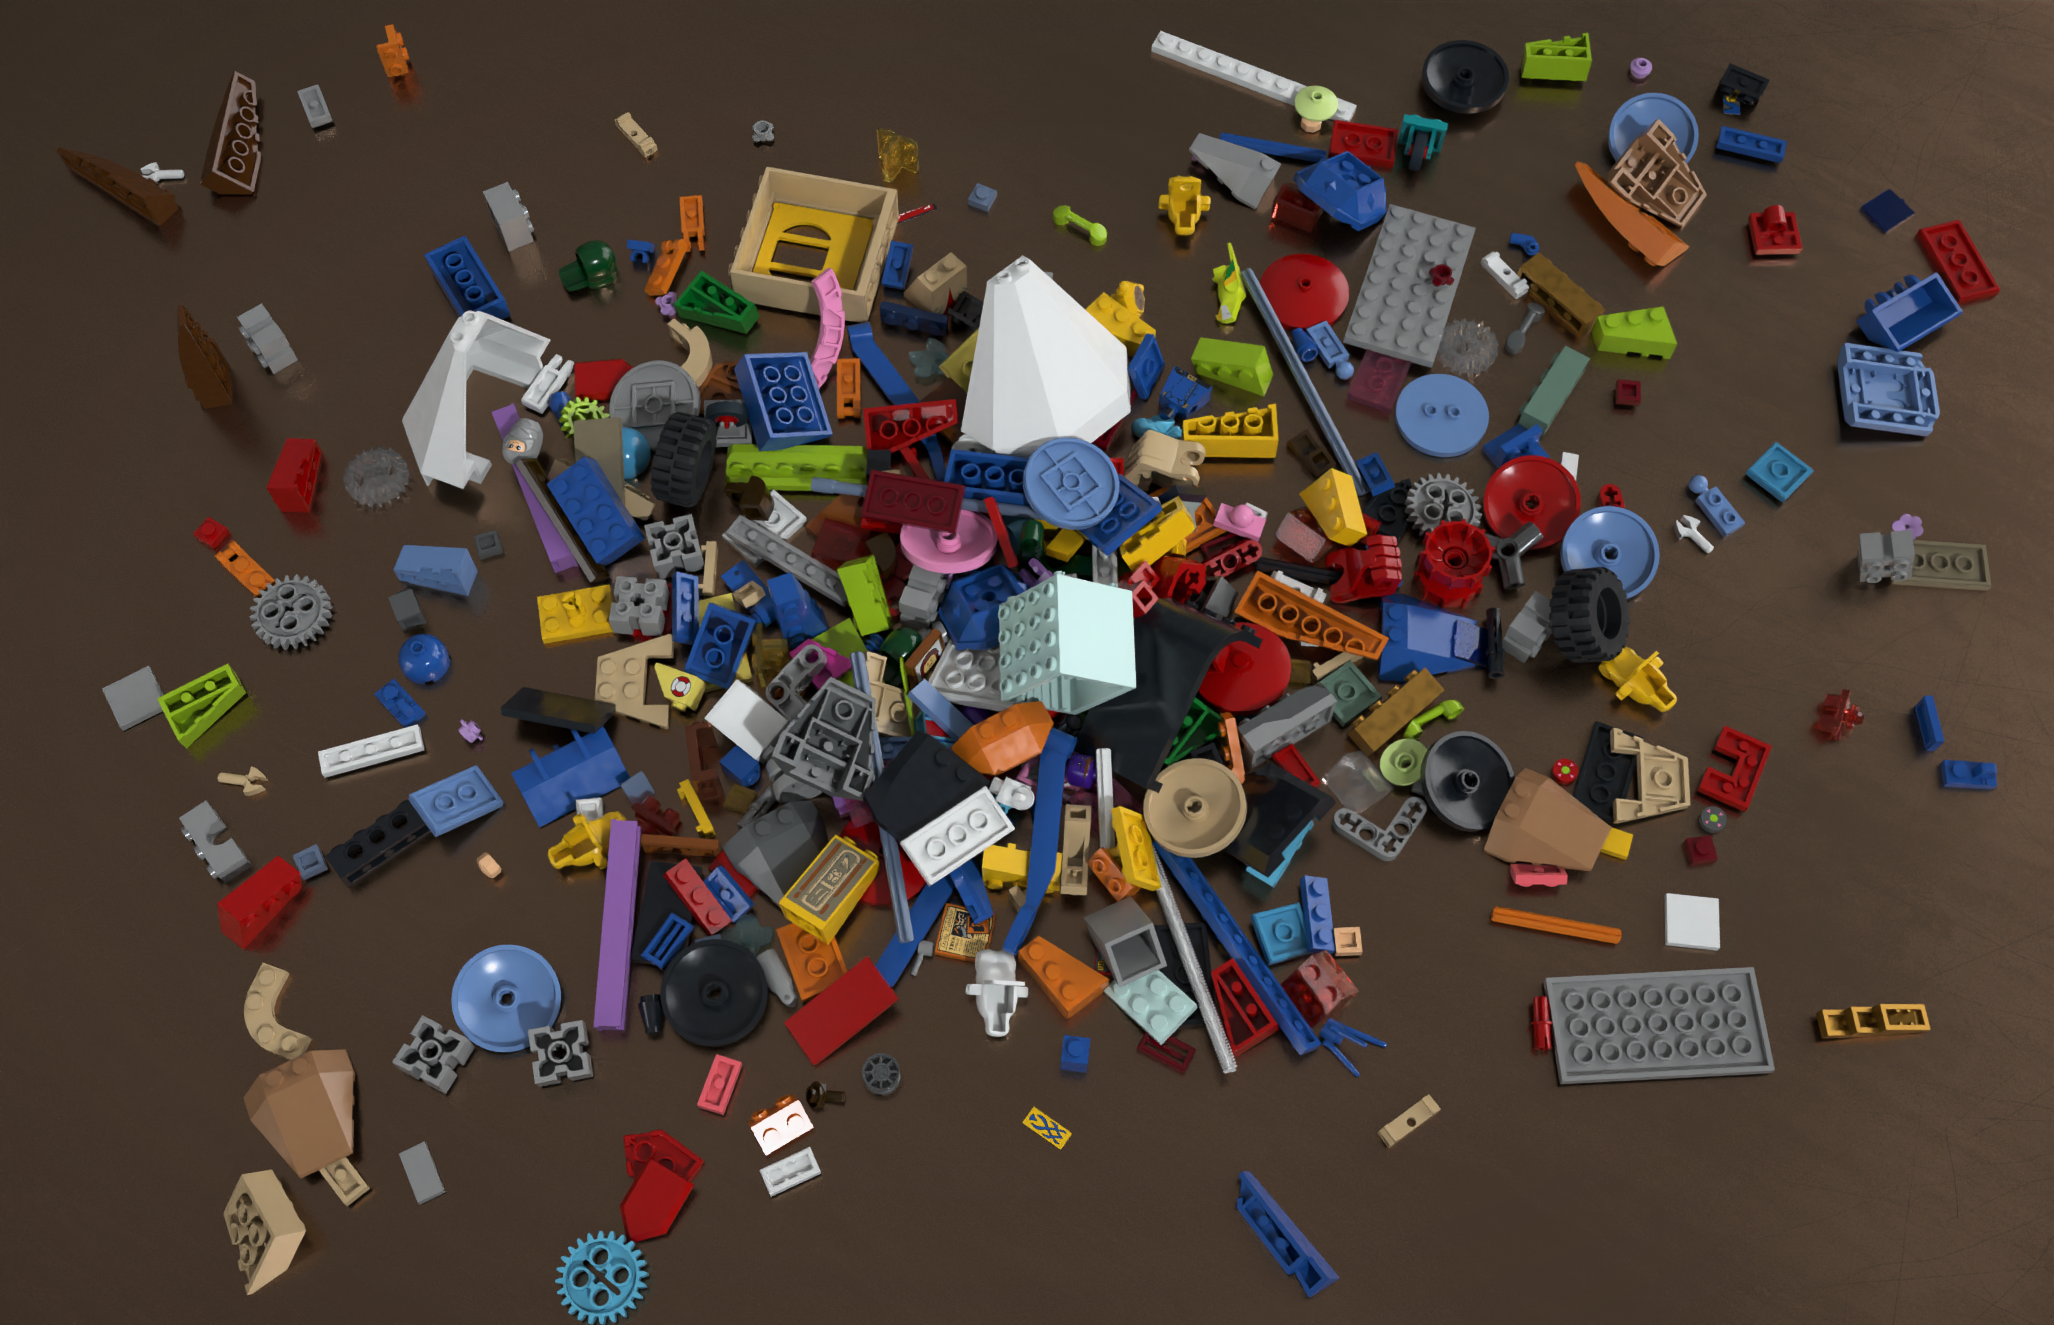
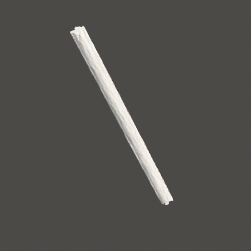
M1153 845L1161 888L1156 890L1164 915L1167 918L1169 929L1172 932L1175 944H1177L1176 947H1178L1181 961L1184 964L1188 979H1190L1189 982H1191L1194 996L1200 1006L1207 1030H1209L1208 1033H1210L1209 1035L1211 1036L1210 1038L1212 1039L1211 1041L1213 1042L1212 1044L1223 1072H1235V1068L1238 1065H1235L1233 1053H1230L1232 1049L1229 1050L1231 1047H1228L1227 1037L1224 1038L1226 1034L1223 1035L1225 1031H1222L1224 1028H1221L1219 1016H1216L1218 1013H1215L1217 1011L1214 1010L1216 1007H1213L1215 1004H1212L1210 992H1207L1209 991V989H1206L1208 986H1205L1207 983H1204L1205 980H1203L1204 977H1202L1203 974H1201L1199 962H1197V957H1194L1196 954H1193L1195 951H1192L1193 948H1191L1192 945H1190L1191 942H1189L1187 930H1185V925H1182L1184 922H1181L1183 919H1180L1181 916H1179L1178 907L1175 905V899H1172L1174 896H1171L1173 893H1170L1172 890H1170V885H1167L1169 882H1166L1165 873L1162 871L1160 859L1157 857L1158 854H1155L1157 851H1155L1156 848Z

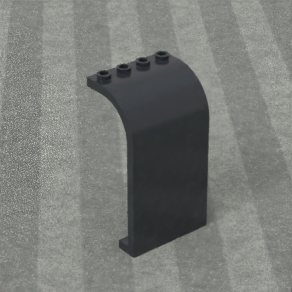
M1172 598L1158 599L1146 614L1133 620L1136 688L1090 708L1077 735V742L1073 751L1096 757V749L1109 748L1111 750L1112 771L1159 793L1163 784L1156 781V778L1215 657L1224 647L1232 642L1244 641L1259 649L1263 639L1254 635L1256 630L1243 624L1241 628L1235 626L1236 621L1225 616L1220 620L1216 618L1217 613L1207 608L1199 611L1197 610L1199 605L1185 600L1183 604Z

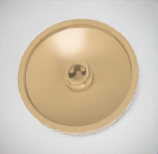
M1193 758L1176 762L1158 774L1156 781L1163 784L1159 793L1150 789L1147 790L1143 811L1148 830L1161 847L1178 856L1197 858L1217 853L1227 847L1237 837L1246 819L1247 801L1239 779L1230 769L1212 760Z

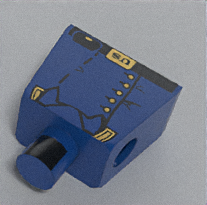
M1174 366L1160 393L1159 407L1163 409L1160 417L1163 420L1174 419L1175 416L1181 420L1190 419L1209 402L1212 386Z

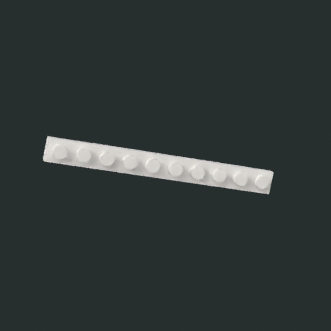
M1160 31L1152 44L1151 51L1293 106H1295V97L1298 92L1308 87L1163 31ZM1337 98L1338 108L1330 120L1350 122L1357 105Z

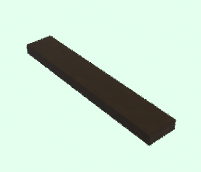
M536 458L520 459L516 466L590 583L605 581L610 576L604 565L597 564L547 486L550 479Z

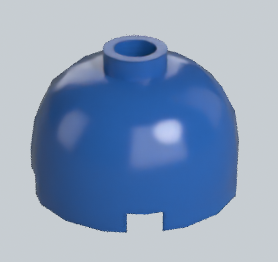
M416 634L402 644L398 652V663L404 676L411 682L417 684H425V682L431 680L435 682L447 672L450 666L449 652L445 644L436 636Z

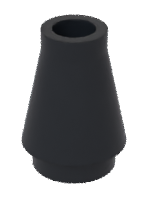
M660 994L641 996L638 1007L645 1027V1034L661 1033L663 1009Z

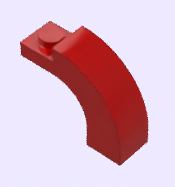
M1146 560L1139 563L1127 578L1120 580L1118 583V588L1132 591L1133 618L1146 614L1159 599L1152 591V588L1160 578Z

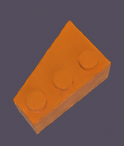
M1037 936L1018 951L1019 963L1067 1020L1102 994L1109 985L1107 977L1040 936Z

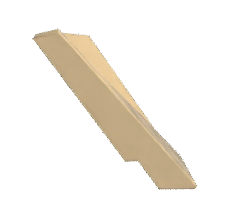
M555 459L548 478L552 481L574 463L567 459ZM624 481L625 507L631 516L648 520L655 503L649 500L650 496L647 493Z

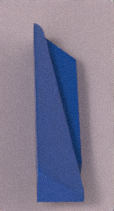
M973 857L949 874L974 924L977 925L992 917L993 910L976 858Z
M1242 1171L1239 1174L1241 1191L1240 1197L1237 1198V1209L1288 1275H1292L1295 1272L1309 1297L1314 1296L1339 1279L1337 1273L1254 1175L1249 1171Z

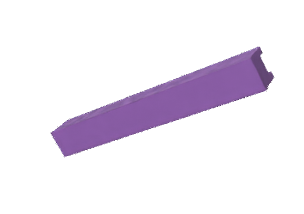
M514 403L492 412L503 441L511 427L520 419ZM512 464L555 573L578 566L573 554L516 464Z
M611 819L593 1026L597 1031H625L641 826H638V821Z

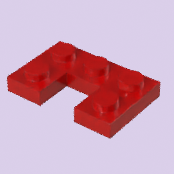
M1724 725L1713 750L1737 760L1732 775L1729 776L1708 766L1697 791L1746 812L1772 746Z

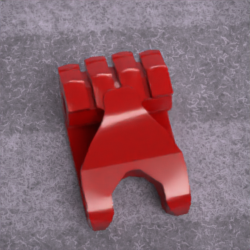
M1384 535L1367 537V546L1369 548L1365 551L1355 548H1344L1327 554L1325 556L1326 568L1344 572L1339 581L1329 587L1330 600L1335 603H1346L1362 598L1394 594L1402 581V562L1399 559L1400 549L1397 547L1396 537Z
M1165 555L1150 565L1160 578L1152 588V591L1159 599L1172 598L1184 604L1185 600H1189L1192 592L1200 594L1206 584V565L1196 560Z

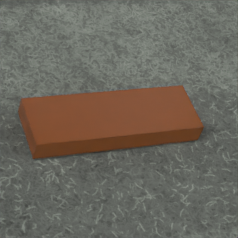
M642 834L641 837L642 847L645 852L717 857L722 851L720 842L716 839Z

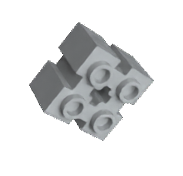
M262 303L237 317L242 325L238 327L239 331L245 338L251 351L258 355L256 357L263 368L269 367L272 373L275 374L298 361L285 335L273 321Z
M692 514L673 518L674 524L666 526L663 521L644 525L658 579L672 577L676 570L685 568L686 573L704 569L705 565Z
M1912 530L1891 531L1887 535H1881L1880 532L1859 534L1857 561L1860 582L1877 583L1883 577H1890L1894 581H1903L1912 577V565L1915 558Z
M915 564L913 565L908 584L905 586L899 601L901 625L921 630L923 628L929 629L933 623L937 622L939 615L936 610L939 604H942L947 592L944 590L946 579H943V573L928 571Z
M617 576L614 589L617 603L612 602L609 616L613 632L633 634L634 629H640L643 635L661 637L665 624L662 610L667 611L670 594L666 580L646 578L645 584L638 583L635 577Z
M1537 591L1534 592L1522 611L1513 620L1502 641L1503 649L1523 663L1527 661L1529 656L1534 658L1541 649L1544 640L1547 641L1552 634V623L1549 620V613H1551V607H1549L1550 599Z
M422 1015L410 1033L415 1038L410 1046L404 1043L392 1063L400 1071L417 1080L421 1078L427 1085L446 1094L457 1077V1074L453 1071L457 1063L464 1066L475 1047L468 1038L450 1029L447 1032L439 1023Z
M583 1020L562 1023L561 1031L556 1032L550 1026L528 1030L530 1050L535 1055L538 1054L539 1061L532 1062L536 1085L541 1087L561 1083L560 1076L567 1075L571 1081L593 1077L591 1056L587 1052L583 1053L582 1046L589 1045L587 1027ZM562 1047L567 1051V1054L560 1060L558 1057H555V1053H559L558 1049Z

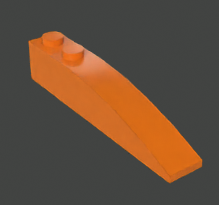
M1576 162L1575 167L1598 208L1619 233L1629 241L1628 246L1635 252L1641 251L1645 255L1644 260L1652 266H1665L1689 248L1686 243L1655 217L1639 212L1641 207L1626 199L1624 200L1611 185L1608 187V181L1585 163Z
M1260 571L1256 572L1234 611L1235 614L1269 629L1277 636L1378 660L1389 640L1388 637Z

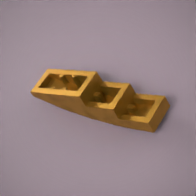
M1879 1004L1874 1007H1849L1845 1010H1820L1816 1012L1822 1038L1874 1037L1931 1030L1924 1004Z

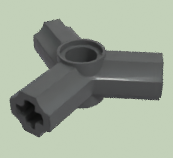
M1529 521L1509 538L1501 539L1484 533L1489 539L1491 546L1495 547L1492 559L1499 561L1504 589L1512 590L1525 586L1520 556L1543 539L1540 530L1534 523ZM1510 548L1515 552L1511 556H1505L1502 554V551Z

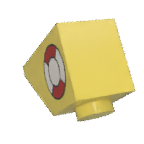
M656 662L654 667L664 697L673 702L671 706L684 712L686 708L696 711L708 684L697 676Z

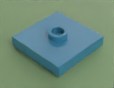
M1775 442L1745 474L1783 503L1814 470L1778 442Z
M1299 902L1262 911L1250 916L1267 966L1313 954V952H1308L1304 914Z

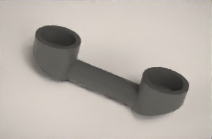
M1533 302L1528 304L1525 318L1519 328L1511 332L1506 339L1504 347L1507 352L1518 354L1522 351L1527 330L1532 322L1540 321L1544 315L1545 309L1543 306Z

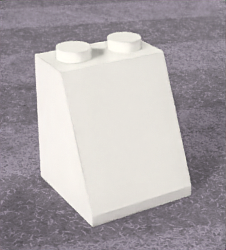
M738 679L705 717L708 722L763 764L771 759L780 734L790 723L775 707Z

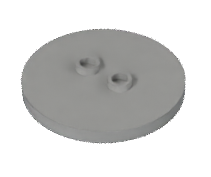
M661 360L648 361L635 366L618 381L611 395L609 415L610 418H622V427H630L642 433L649 442L651 452H656L661 431L664 429V424L668 421L670 415L680 411L699 416L701 408L700 392L694 379L677 364Z

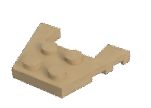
M672 634L599 656L597 660L595 701L616 704L615 713L627 715L642 722L669 729L670 706L645 705L647 660L648 658H673L674 641H672Z
M869 651L863 652L871 695L876 699L875 718L878 734L887 737H911L904 698L905 690L882 683L887 657ZM933 672L927 674V681H929ZM910 699L914 720L921 709Z
M1613 728L1610 731L1611 752L1636 755L1638 801L1616 798L1613 801V823L1618 824L1689 807L1688 758L1659 745L1655 747L1643 742V739L1635 735L1631 737L1622 733L1623 730Z

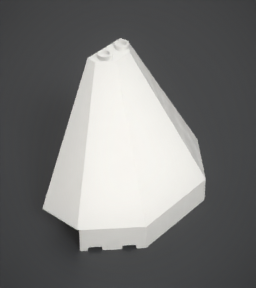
M1023 255L987 281L961 432L991 450H995V454L1030 458L1032 453L1042 444L1057 438H1077L1092 443L1131 412L1130 374L1127 369L1129 362L1126 346L1037 265Z
M466 311L457 319L402 419L420 473L427 486L430 485L433 478L462 489L468 480L479 484L482 483L492 464L490 460L466 452V381L472 371L477 370L529 389L544 368L540 357L549 344L550 339L481 311Z

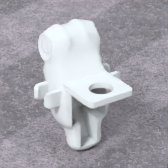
M986 949L978 951L975 959L976 984H967L966 994L976 995L977 1008L984 1018L986 1034L1002 1037L1007 1035L1010 1029L1009 1020L1016 1010L1018 997H1027L1028 987H1021L1025 986V982L1016 981L1015 979L1016 961L1014 955L1003 950L994 951Z

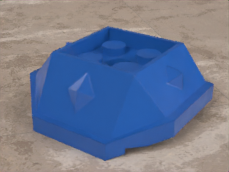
M1345 151L1332 158H1321L1318 163L1297 171L1294 175L1293 180L1297 183V187L1302 193L1332 217L1343 223L1350 224L1357 231L1383 220L1386 214V187L1384 186V179L1349 151Z
M1003 563L981 571L974 569L970 575L950 582L938 615L956 650H965L966 648L988 650L1000 645L998 640L1000 633L999 605L1008 601V597L1017 596L1031 587L1023 581L1019 574H1016Z

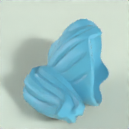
M1155 415L1150 419L1138 418L1131 425L1132 433L1139 438L1146 431L1153 430L1180 440L1183 432L1180 426H1174L1175 421L1173 419L1163 420L1159 415Z

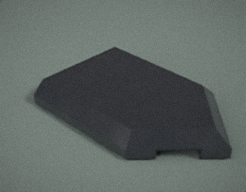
M1411 479L1401 480V482L1394 483V488L1376 496L1372 495L1361 511L1382 522L1376 535L1395 536L1397 544L1411 523L1407 521L1410 514L1404 512L1407 507L1404 504L1407 499L1406 495L1413 486Z

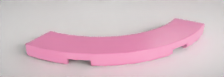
M832 268L825 269L811 281L818 297L821 314L820 334L815 351L810 359L818 389L824 384L832 365L837 361L845 327V312L842 310L841 301L842 293Z

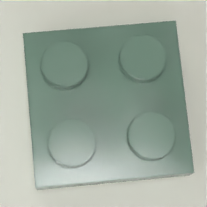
M1351 660L1319 682L1337 700L1333 716L1342 727L1367 711L1376 701L1382 699V695Z

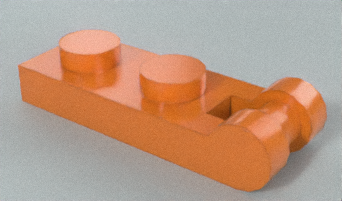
M677 239L674 242L672 240L662 242V252L644 289L649 296L667 294L687 250V243L684 239Z
M860 358L837 359V419H845V416L861 418ZM844 403H853V407H844Z
M234 540L227 545V549L223 552L219 551L214 555L217 561L256 598L262 597L259 590H268L267 583L272 586L276 585L275 580ZM236 554L238 557L233 562H230L229 559Z

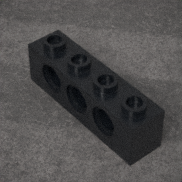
M405 800L389 814L377 818L375 823L368 828L357 831L353 838L344 844H339L332 848L325 857L347 887H350L431 831L410 801ZM407 822L403 828L397 829L399 824ZM385 837L381 843L375 844L378 838ZM363 851L360 857L353 859L357 852Z

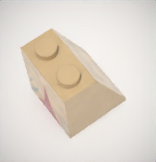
M950 252L918 276L904 292V296L920 310L946 315L948 308H954L963 291L967 292V266Z

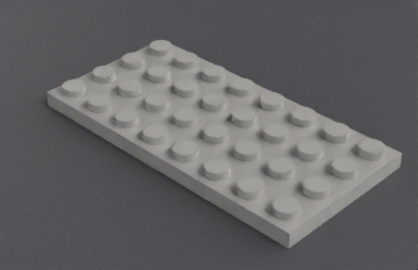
M1390 204L1343 343L1432 368L1476 228ZM1440 264L1449 266L1452 270L1451 277L1454 278V283L1439 287L1434 286L1429 270Z
M1754 967L1545 978L1543 981L1545 995L1549 1000L1550 1021L1553 1023L1551 1032L1560 1084L1764 1074L1775 1071Z

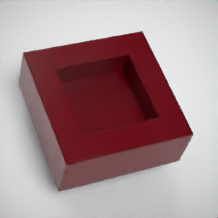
M1618 379L1615 384L1616 404L1639 406L1641 402V381Z
M1711 835L1686 838L1684 841L1690 866L1715 863L1718 860Z

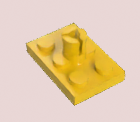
M610 584L537 597L541 635L544 644L613 632L609 622L613 602Z
M1121 806L1111 809L1113 817L1111 821L1112 827L1116 832L1118 843L1117 846L1106 850L1119 866L1123 865L1122 875L1126 883L1150 891L1160 889L1161 883L1154 850L1144 815Z

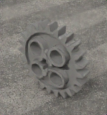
M1437 473L1435 479L1431 474H1428L1426 480L1421 477L1418 483L1414 482L1406 495L1407 499L1404 504L1407 507L1404 512L1410 514L1407 521L1415 522L1412 529H1421L1419 536L1424 535L1426 532L1431 533L1439 526L1443 513L1442 520L1445 522L1466 519L1467 523L1478 527L1482 513L1479 512L1482 505L1476 504L1479 499L1478 496H1471L1474 489L1466 490V482L1460 485L1458 484L1459 478L1456 477L1452 481L1449 474L1446 475L1445 479H1442L1440 473ZM1445 493H1446V494H1447V495H1446V500H1445L1444 506H1443L1442 503H1443V501H1444V499H1445Z
M296 574L294 579L291 580L286 575L284 582L276 578V585L272 586L267 583V591L259 590L262 597L253 599L257 606L250 607L253 615L249 616V618L253 622L251 626L260 639L263 638L267 645L271 643L277 649L281 644L284 650L288 649L289 644H292L294 649H297L300 642L307 646V639L310 638L316 641L315 633L324 634L321 626H329L325 618L332 617L329 611L333 608L329 601L331 598L324 587L320 586L315 579L310 581L309 577L305 576L301 580L299 575Z

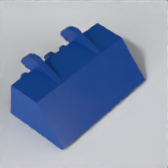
M1937 272L1922 281L1914 275H1907L1904 277V281L1908 289L1898 281L1894 284V290L1890 289L1886 293L1878 292L1874 294L1879 306L1871 298L1865 301L1867 314L1856 320L1868 340L1899 352L1963 314L1962 309Z
M604 726L595 734L589 733L583 737L579 736L577 730L570 729L575 741L562 748H559L558 744L554 745L555 751L540 759L534 749H530L529 752L534 762L511 773L539 828L575 810L576 800L598 798L620 787L622 783L630 778Z

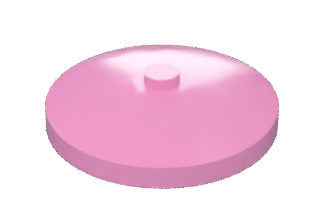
M961 510L956 534L903 525L900 532V546L905 557L916 566L932 572L953 574L971 571L986 564L997 550L998 537L992 521L980 512Z

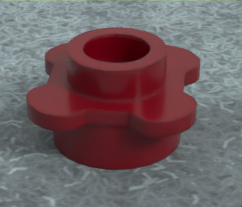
M1440 264L1429 270L1434 286L1439 287L1454 283V278L1451 277L1452 270L1449 266Z

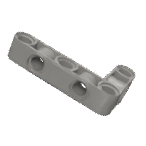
M816 645L805 646L785 665L782 671L766 688L767 699L789 722L807 704L799 694L827 663L826 653ZM818 652L819 659L815 663H809L810 654ZM783 688L784 696L780 700H775L774 694L776 690Z

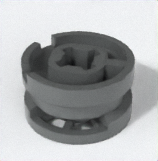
M885 1053L874 1054L865 1061L862 1068L864 1084L873 1094L888 1095L896 1090L900 1083V1068L897 1061L891 1055Z

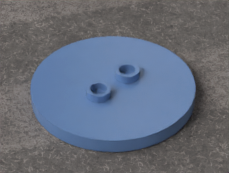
M1430 374L1413 380L1402 390L1395 407V421L1402 437L1415 449L1431 456L1454 457L1472 450L1479 444L1488 427L1489 411L1481 393L1467 381L1447 374Z
M1057 438L1042 444L1030 456L1023 473V490L1029 505L1043 520L1059 528L1081 530L1097 525L1110 514L1118 499L1119 478L1112 461L1097 446L1077 438Z

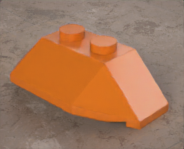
M1042 701L1019 703L970 727L951 748L954 754L980 774L996 777L1041 754L1054 723Z

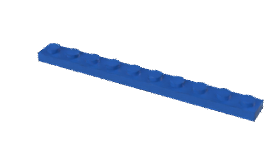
M1154 841L1152 844L1157 849L1159 856L1164 859L1171 869L1173 876L1180 882L1187 892V896L1194 902L1203 919L1207 921L1216 934L1217 939L1230 954L1231 959L1234 958L1274 1017L1278 1026L1290 1040L1293 1048L1297 1050L1299 1055L1316 1050L1322 1043L1194 861L1189 857L1170 853Z

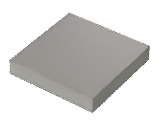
M150 666L142 668L102 688L119 727L123 731L163 711L157 698L163 696L164 693Z

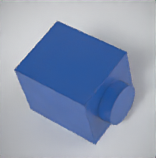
M738 745L719 761L722 771L743 790L748 785H753L760 777L761 769L759 762Z
M1064 1035L1060 1064L1061 1070L1087 1073L1091 1038Z

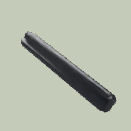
M1260 557L1256 560L1255 565L1257 571L1267 573L1282 571L1283 575L1330 585L1336 584L1344 574V572Z

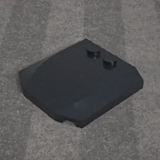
M916 731L867 791L863 800L865 803L867 802L873 814L874 822L901 842L986 786L989 790L992 782L931 735ZM990 792L994 798L997 796L996 794Z
M1269 763L1245 776L1244 783L1241 785L1247 801L1246 819L1237 837L1227 847L1222 849L1267 878L1285 860L1282 852L1313 818L1320 821L1336 804L1332 796L1273 763Z

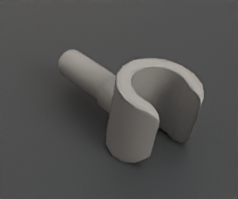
M921 941L919 943L918 955L910 972L911 975L916 976L924 956L932 957L934 950L933 942Z

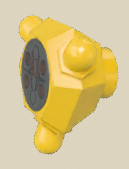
M1121 281L1116 289V293L1111 294V298L1137 317H1140L1144 312V286L1130 281Z

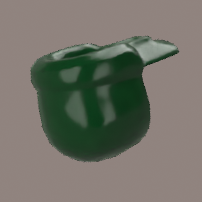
M600 240L588 241L575 249L576 260L559 270L560 279L568 291H576L585 287L600 289L613 283L617 276L614 252L607 243Z
M900 627L893 630L882 642L879 650L882 653L881 656L887 657L883 675L886 684L897 687L903 681L900 657H903L904 662H906L923 641V638L917 631L908 627Z

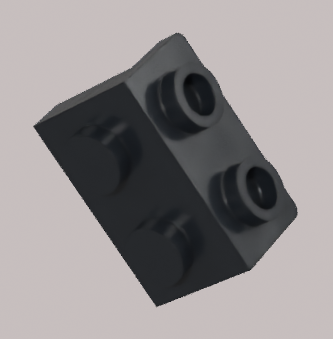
M1729 63L1717 89L1727 97H1732L1733 95L1740 98V101L1746 105L1754 104L1757 106L1770 80Z
M963 291L953 310L950 308L947 310L952 315L950 320L960 326H963L964 323L971 327L969 331L974 333L980 326L984 302Z

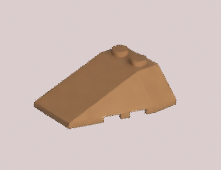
M1658 118L1629 144L1608 172V183L1624 199L1682 228L1707 194L1695 172L1690 171L1685 162L1687 157L1684 152L1681 153L1675 143L1677 140L1675 135Z
M1525 768L1516 776L1495 817L1484 852L1506 862L1516 863V861L1531 862L1533 863L1532 865L1538 866L1549 864L1558 865L1557 868L1591 871L1611 831V826L1551 778Z
M346 1049L315 1050L296 1057L260 1074L243 1097L251 1122L300 1178L353 1154L354 1120L352 1119V1107L355 1101L353 1096L355 1071Z

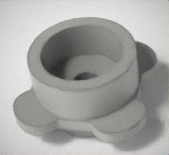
M764 120L756 122L752 126L754 131L753 140L755 142L772 141L774 139V134H772L773 124Z

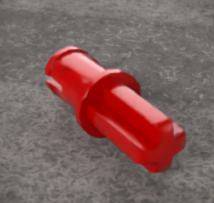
M1537 996L1533 998L1534 1021L1531 1022V1025L1534 1026V1049L1540 1050L1541 1048L1542 1051L1551 1050L1550 1026L1553 1023L1550 1021L1549 1000L1545 996Z

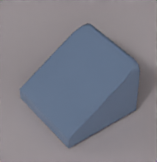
M639 771L621 784L625 796L634 807H638L655 794L654 789L642 771Z

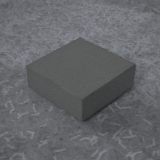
M497 529L473 536L480 560L504 553Z

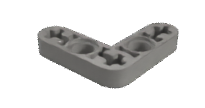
M1408 798L1386 831L1348 808L1339 809L1334 815L1332 824L1338 833L1379 859L1392 861L1399 855L1423 819L1427 808L1421 798ZM1415 805L1418 807V812H1415L1410 820L1407 816ZM1348 817V823L1341 825V819ZM1358 823L1359 825L1357 826L1355 833H1353L1352 829L1353 827H1355V824ZM1399 823L1404 824L1408 828V833L1400 835L1395 831L1394 826ZM1363 829H1368L1372 832L1373 838L1371 840H1363L1359 832ZM1393 838L1395 843L1392 851L1384 852V848L1388 846Z

